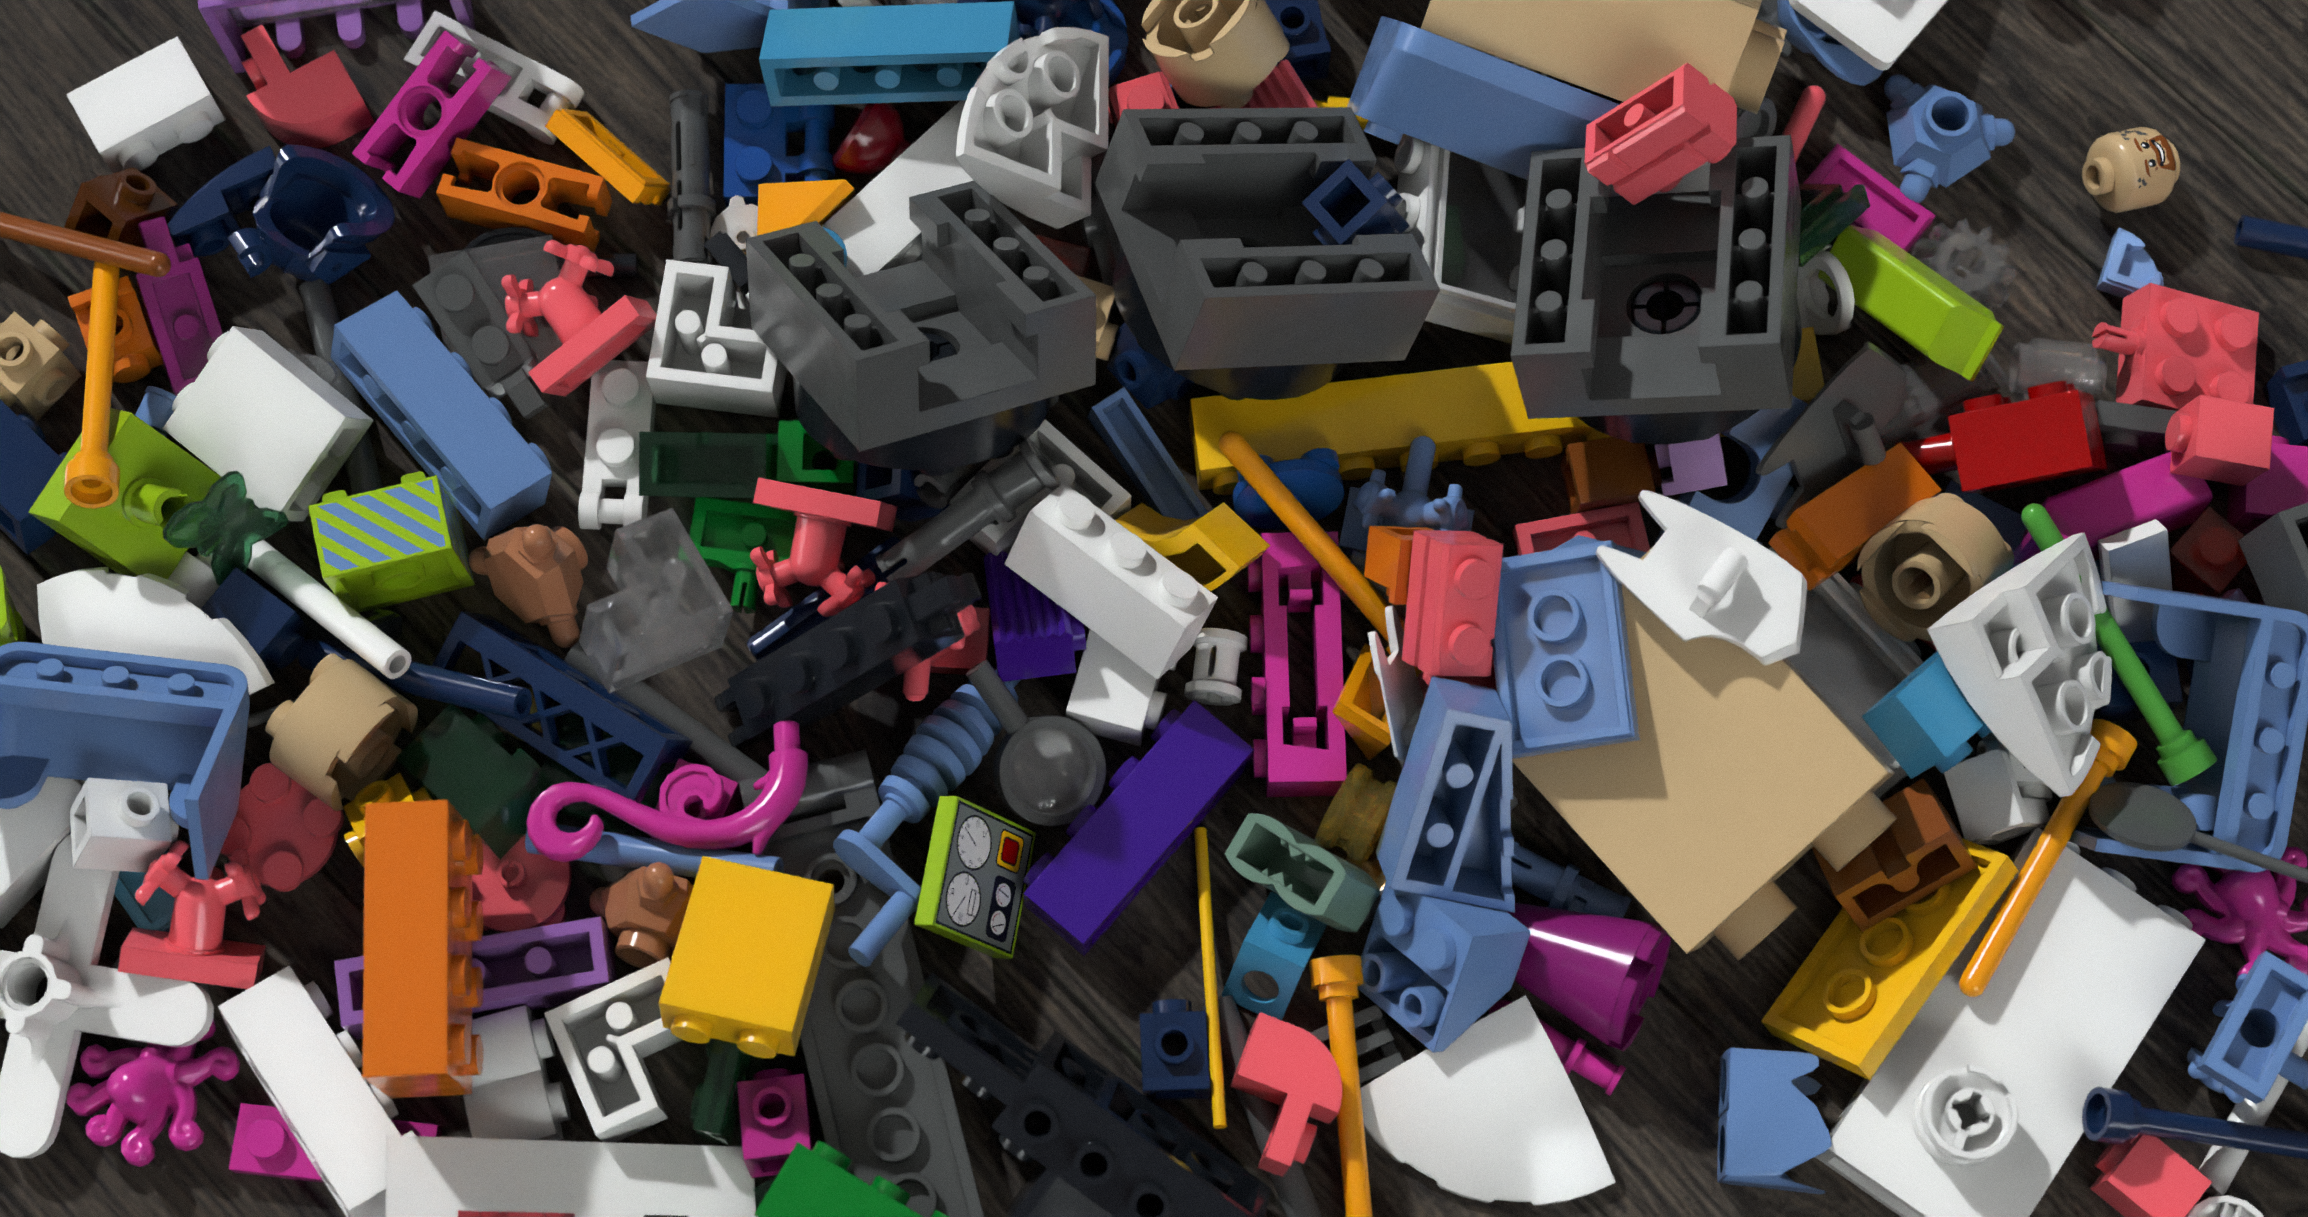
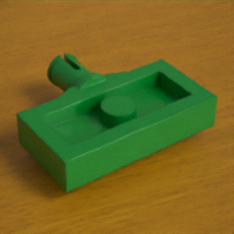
M696 496L686 551L688 564L724 568L735 574L731 602L728 608L741 613L743 606L745 614H753L756 612L755 607L759 583L756 576L757 567L751 561L750 553L754 548L761 546L765 553L774 549L777 552L779 562L790 558L797 516L793 515L794 512L773 509L759 504Z

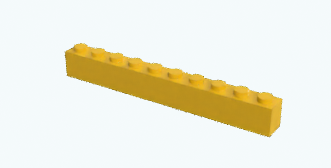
M1814 327L1802 328L1800 351L1793 368L1792 395L1809 404L1825 386ZM1513 362L1331 382L1308 394L1288 399L1257 400L1245 398L1243 400H1231L1222 395L1190 399L1189 424L1198 490L1213 489V492L1219 495H1232L1235 486L1239 482L1237 469L1219 449V439L1227 431L1238 432L1258 455L1270 456L1274 462L1300 459L1304 453L1317 448L1332 449L1338 455L1340 466L1338 472L1342 480H1359L1370 477L1374 469L1401 467V471L1405 472L1410 445L1415 438L1420 436L1431 438L1436 445L1432 469L1438 466V462L1462 459L1465 465H1486L1499 460L1501 455L1525 452L1526 457L1532 459L1547 458L1561 453L1563 448L1567 447V444L1611 437L1588 426L1577 417L1528 419Z

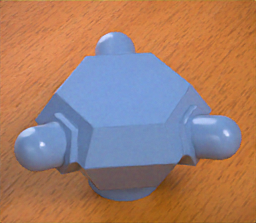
M1900 74L1891 76L1885 83L1884 92L1888 99L1892 101L1890 106L1893 108L1886 113L1894 165L1902 168L1900 173L1905 175L1900 191L1914 202H1922L1926 198L1931 186L1936 189L1939 184L1948 187L1990 159V150H1994L1995 146H2005L2014 139L2015 127L2009 120L1994 118L1991 114H1984L1982 105L1967 99L1960 93L1948 91L1933 84H1929L1924 88L1922 85L1914 84L1906 76Z

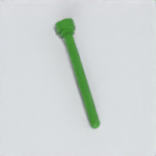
M2032 503L2023 509L2021 514L2022 522L2041 552L2064 540L2049 513L2042 505ZM2107 606L2105 613L2094 615L2097 643L2105 655L2111 657L2112 667L2160 742V745L2156 747L2157 752L2161 756L2157 764L2171 786L2181 784L2211 767L2218 759L2203 736L2196 738L2191 729L2183 730Z

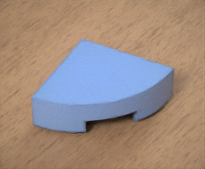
M2118 228L2112 237L2096 289L2124 298L2149 283L2164 285L2162 274L2157 270L2154 261L2144 249L2145 244L2141 239L2127 230Z

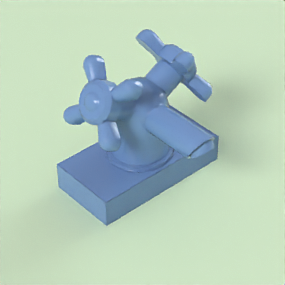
M2265 951L2257 956L2248 974L2243 973L2238 976L2235 983L2238 993L2234 1000H2219L2215 1003L2213 1013L2218 1017H2223V1020L2218 1025V1029L2205 1053L2203 1054L2197 1049L2191 1048L2187 1054V1061L2190 1063L2188 1074L2194 1079H2199L2208 1088L2218 1093H2225L2234 1103H2241L2245 1098L2255 1104L2264 1101L2278 1075L2304 1090L2308 1088V1061L2291 1051L2308 1021V975Z

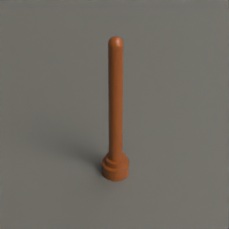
M0 212L1 238L153 277H163L171 269L169 257L162 252Z

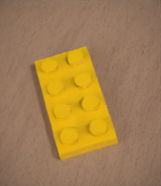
M1963 839L1978 866L1976 869L1942 886L1932 894L1905 907L1904 910L1884 919L1863 933L1845 909L1842 908L1761 1022L1773 1036L1870 1080L2019 871L2010 857Z

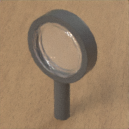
M984 660L970 669L966 676L1007 732L997 748L993 762L994 784L999 797L1007 808L1029 822L1043 826H1060L1073 822L1077 815L1089 804L1094 806L1102 792L1106 777L1105 757L1096 737L1085 726L1066 717L1044 714L1028 718L988 660Z

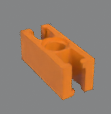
M456 137L451 155L460 172L458 180L470 184L473 176L476 175L492 181V189L488 192L457 187L454 185L456 177L444 173L436 194L447 217L491 229L507 227L529 228L543 232L563 245H583L595 253L600 232L594 229L590 217L579 214L578 219H574L557 213L558 205L566 202L595 208L598 215L607 217L613 201L604 177ZM524 190H536L539 192L536 198L527 204L518 205L512 203L513 198Z
M1900 442L1886 451L1885 459L1879 464L1864 465L1796 509L1786 521L1788 527L1777 532L1768 543L1781 558L1803 574L1807 581V589L1811 591L1856 561L1867 541L1885 525L1916 502L1938 496L1942 489Z

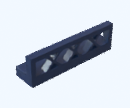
M461 611L432 665L452 671L467 644L481 653L487 679L507 684L524 680L532 685L538 712L529 714L522 720L476 711L589 783L611 790L638 803H641L662 763H677L679 758L683 760L693 740L564 662L561 658L491 615ZM499 665L511 673L501 675ZM549 696L562 705L552 707ZM575 712L583 717L589 744L569 750L560 744L554 717ZM540 722L542 732L537 730L530 724ZM601 729L614 737L603 740ZM626 744L644 755L628 786L612 777L606 749ZM592 754L594 765L583 759L582 756Z

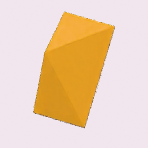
M846 179L759 184L757 236L817 221L822 226L855 194V189Z
M1365 643L1358 653L1332 712L1366 758L1371 760L1390 744L1391 736L1381 684L1374 671L1370 645Z

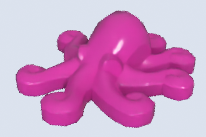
M2286 847L2280 860L2302 868L2308 866L2307 856L2303 850L2297 847ZM2184 864L2176 869L2172 875V885L2175 889L2184 894L2194 893L2202 905L2220 918L2217 919L2209 916L2200 909L2183 911L2182 914L2193 925L2191 930L2213 941L2225 944L2239 943L2247 964L2242 966L2236 973L2237 978L2240 974H2248L2257 956L2265 952L2266 949L2285 957L2286 963L2308 975V946L2293 939L2290 935L2308 930V896L2300 904V912L2290 909L2295 898L2296 879L2273 872V878L2269 870L2246 872L2207 866L2222 877L2214 884L2201 865Z
M214 1019L209 1031L200 1041L213 1037L216 1031ZM197 1042L188 1047H170L147 1043L146 1048H123L111 1052L95 1044L88 1046L82 1052L80 1057L81 1066L90 1078L102 1079L109 1075L110 1077L94 1087L84 1083H77L71 1086L66 1094L67 1104L78 1116L88 1117L99 1111L103 1106L112 1103L106 1115H96L86 1125V1136L98 1146L106 1147L114 1144L121 1138L128 1121L138 1124L121 1142V1153L129 1164L141 1167L149 1164L155 1157V1147L152 1142L161 1133L168 1117L172 1113L173 1119L168 1133L169 1139L177 1149L190 1151L198 1148L203 1143L204 1132L195 1122L197 1095L194 1087L211 1075L223 1081L233 1079L238 1074L240 1068L238 1056L228 1047H218L210 1050L204 1056L193 1059Z

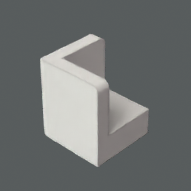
M1994 749L1958 763L1944 773L1964 839L1976 844L1996 845L2032 832L2036 827L2039 829L2043 828L2050 819L2044 799L2021 797L2008 754L2005 750Z

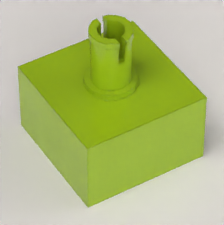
M111 408L108 453L113 457L114 462L120 469V486L117 500L111 505L102 508H84L73 504L66 498L64 494L65 468L74 455L81 450V432L28 513L118 574L137 577L138 575L150 573L168 580L230 484L133 413Z

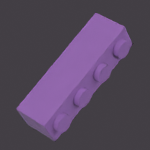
M594 917L483 936L481 941H472V967H480L483 977L482 1007L472 1008V1020L524 1005L531 1010L561 1006L617 981L612 932L608 929L606 923L601 917ZM364 956L334 961L341 1027L356 1039H363Z

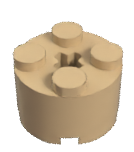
M1152 0L1142 19V27L1146 31V40L1143 39L1146 49L1177 95L1186 103L1194 106L1211 107L1220 105L1221 108H1241L1252 98L1253 89L1272 72L1276 64L1289 51L1290 45L1283 29L1265 0Z
M1942 493L1936 497L1916 502L1867 541L1858 557L1857 571L1861 568L1864 586L1859 591L1865 609L1872 619L1890 635L1913 643L1916 639L1932 641L1927 629L1973 593L2009 571L2014 564L2013 550L2003 540L1994 524L1982 512L1965 503L1955 494Z
M335 653L324 657L315 667L309 680L310 685L295 702L287 700L276 708L266 724L265 731L274 737L270 749L271 763L329 807L339 811L343 810L341 799L345 797L349 801H353L360 790L375 781L382 780L393 767L403 751L393 743L402 727L412 734L417 722L418 710L412 702L351 659L343 660Z

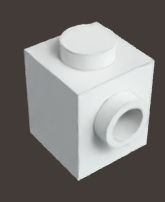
M87 778L69 810L73 868L147 873L150 863L158 859L177 841L179 825L173 820L170 813L166 783Z

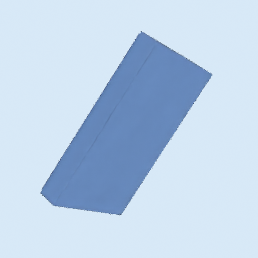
M1612 540L1502 558L1495 636L1491 643L1493 647L1497 694L1512 722V759L1640 740L1622 584L1615 579L1596 555V550L1599 546H1607L1617 550V544Z

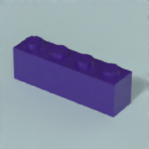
M1195 700L1182 714L1178 710L1173 709L1162 719L1150 737L1156 744L1141 761L1132 756L1117 770L1108 784L1114 790L1098 809L1092 804L1086 806L1066 831V834L1072 839L1056 857L1052 856L1049 852L1045 853L1032 866L1023 880V883L1028 886V889L1023 893L1025 907L1083 956L1086 955L1184 843L1194 829L1197 828L1252 765L1254 749Z

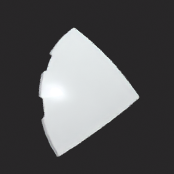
M1055 27L1041 32L1039 36L1030 37L1025 40L1021 37L1015 40L988 61L985 70L977 79L974 87L969 91L961 114L957 135L956 159L966 173L982 189L993 195L1003 204L1029 218L1056 229L1091 215V158L1108 150L1109 36L1080 28Z
M2084 532L2074 534L2002 574L1955 606L1927 629L1947 670L1971 707L1996 738L2033 775L2060 797L2072 795L2092 767L2100 748V742L2090 735L2094 711L2099 707L2107 705L2110 702L2112 659L2106 656L2103 651L2097 652L2094 616L2105 613L2106 602L2096 563Z
M97 567L65 573L37 584L38 615L43 644L226 664L238 668L245 674L248 681L249 695L275 683L263 661L248 640L228 619L210 618L205 612L187 600L188 589L170 580L150 573L138 575L137 577L109 573V567Z
M1526 995L1473 1023L1443 1052L1433 1053L1426 1049L1361 1088L1364 1129L1373 1140L1398 1163H1408L1417 1171L1435 1180L1439 1188L1461 1197L1485 1203L1503 1200L1531 1202L1534 1206H1541L1587 1196L1615 1183V1179L1583 1106Z

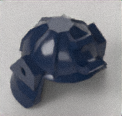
M289 144L284 146L278 153L277 159L274 161V171L258 194L261 199L256 201L252 212L257 229H240L230 235L228 240L238 254L237 258L250 278L263 273L272 263L281 269L283 274L288 273L296 278L310 282L321 279L330 285L370 258L371 253L364 244L376 240L380 234L391 228L395 218L394 209L381 187L353 164L324 150Z

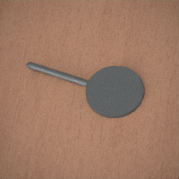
M2115 782L2101 786L2091 796L2089 814L2093 822L2105 834L2123 844L2147 851L2165 852L2177 850L2192 843L2308 883V869L2196 831V819L2191 810L2182 801L2161 789L2141 783Z

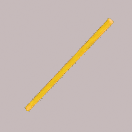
M1197 827L1194 829L1213 1128L1224 1129L1227 1127L1207 829L1205 827Z

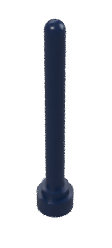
M2104 1087L2092 1089L2083 1106V1129L2086 1136L2092 1141L2122 1144L2127 1139H2134L2138 1134L2308 1159V1132L2145 1108L2141 1106L2138 1100L2132 1099L2127 1091Z

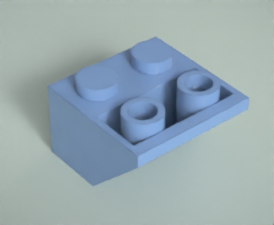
M1386 881L1361 956L1364 984L1358 986V989L1433 1053L1443 1052L1512 988L1531 930L1507 911L1390 889Z

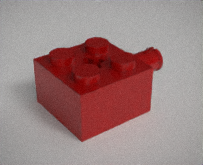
M2057 381L2027 388L2029 399L2013 403L2011 402V397H2002V394L1963 401L1964 413L1948 416L1951 433L1909 442L1901 441V444L1929 475L1958 470L1962 492L1989 493L2108 469L2094 396L2079 389L2075 390L2074 383L2067 384V381Z

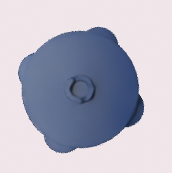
M1317 448L1304 453L1300 459L1274 462L1270 456L1259 455L1316 521L1331 514L1341 504L1344 498V486L1342 477L1338 472L1340 466L1336 451L1329 448ZM1237 470L1239 482L1235 486L1232 495L1235 513L1247 524L1254 527L1272 530L1288 529Z

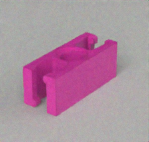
M445 30L352 154L364 164L386 172L382 179L398 192L421 198L452 157L451 151L456 137L466 139L512 77L494 62L478 58L473 64V67L476 69L474 74L456 94L449 92L448 86L466 57L473 59L479 50L466 39ZM438 100L442 109L441 118L435 127L427 130L423 122L424 112L432 102ZM409 136L413 137L416 140V146L398 174L393 172L396 165L389 159Z

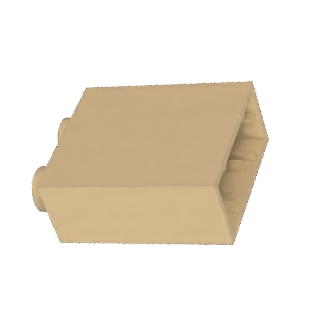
M1430 0L1421 29L1622 102L1688 62L1708 78L1710 85L1715 83L1731 95L1738 108L1755 114L1758 113L1787 33V29L1756 19L1762 0Z
M1651 549L1646 554H1644L1640 559L1644 560V558L1648 555ZM1622 584L1640 740L1512 759V762L1686 954L1700 949L1712 937L1716 936L1739 961L1798 908L1775 884V881L1812 847H1815L1838 872L1897 819L1874 794L1895 773L1788 658L1769 665H1762L1759 660L1741 647L1722 639L1700 637L1685 642Z

